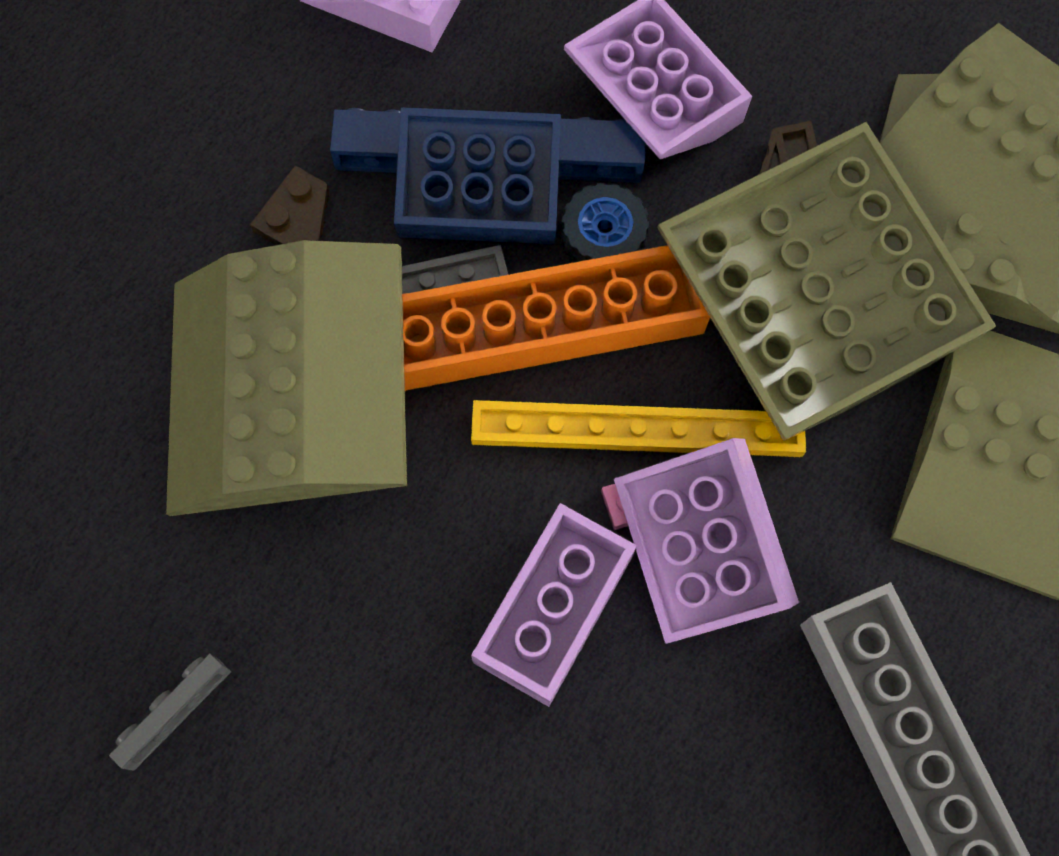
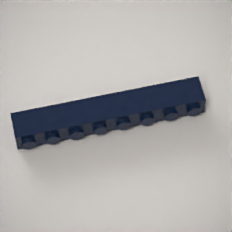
M360 108L334 109L330 152L335 170L397 173L401 111L396 109L387 111H365ZM590 117L561 119L558 179L641 183L645 164V141L625 119L616 121L595 120Z

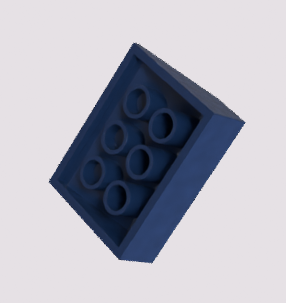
M401 107L394 225L398 237L555 244L561 114Z

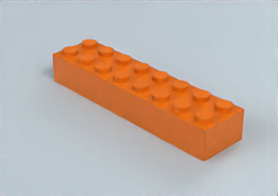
M668 245L402 294L405 391L704 334L710 316Z

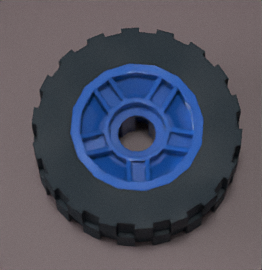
M597 183L596 186L590 187L589 185L584 187L580 193L576 192L572 196L571 202L566 204L564 215H562L561 241L564 243L566 255H569L572 258V262L575 263L643 250L649 231V221H647V209H644L642 206L643 202L639 197L636 198L629 189L620 188L617 184L604 185V183ZM598 228L600 230L611 228V232L601 233Z

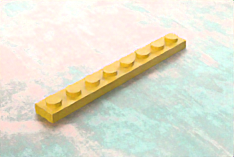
M473 400L472 445L691 453L732 438L745 439L750 455L803 457L806 453L805 431L783 441L766 411Z

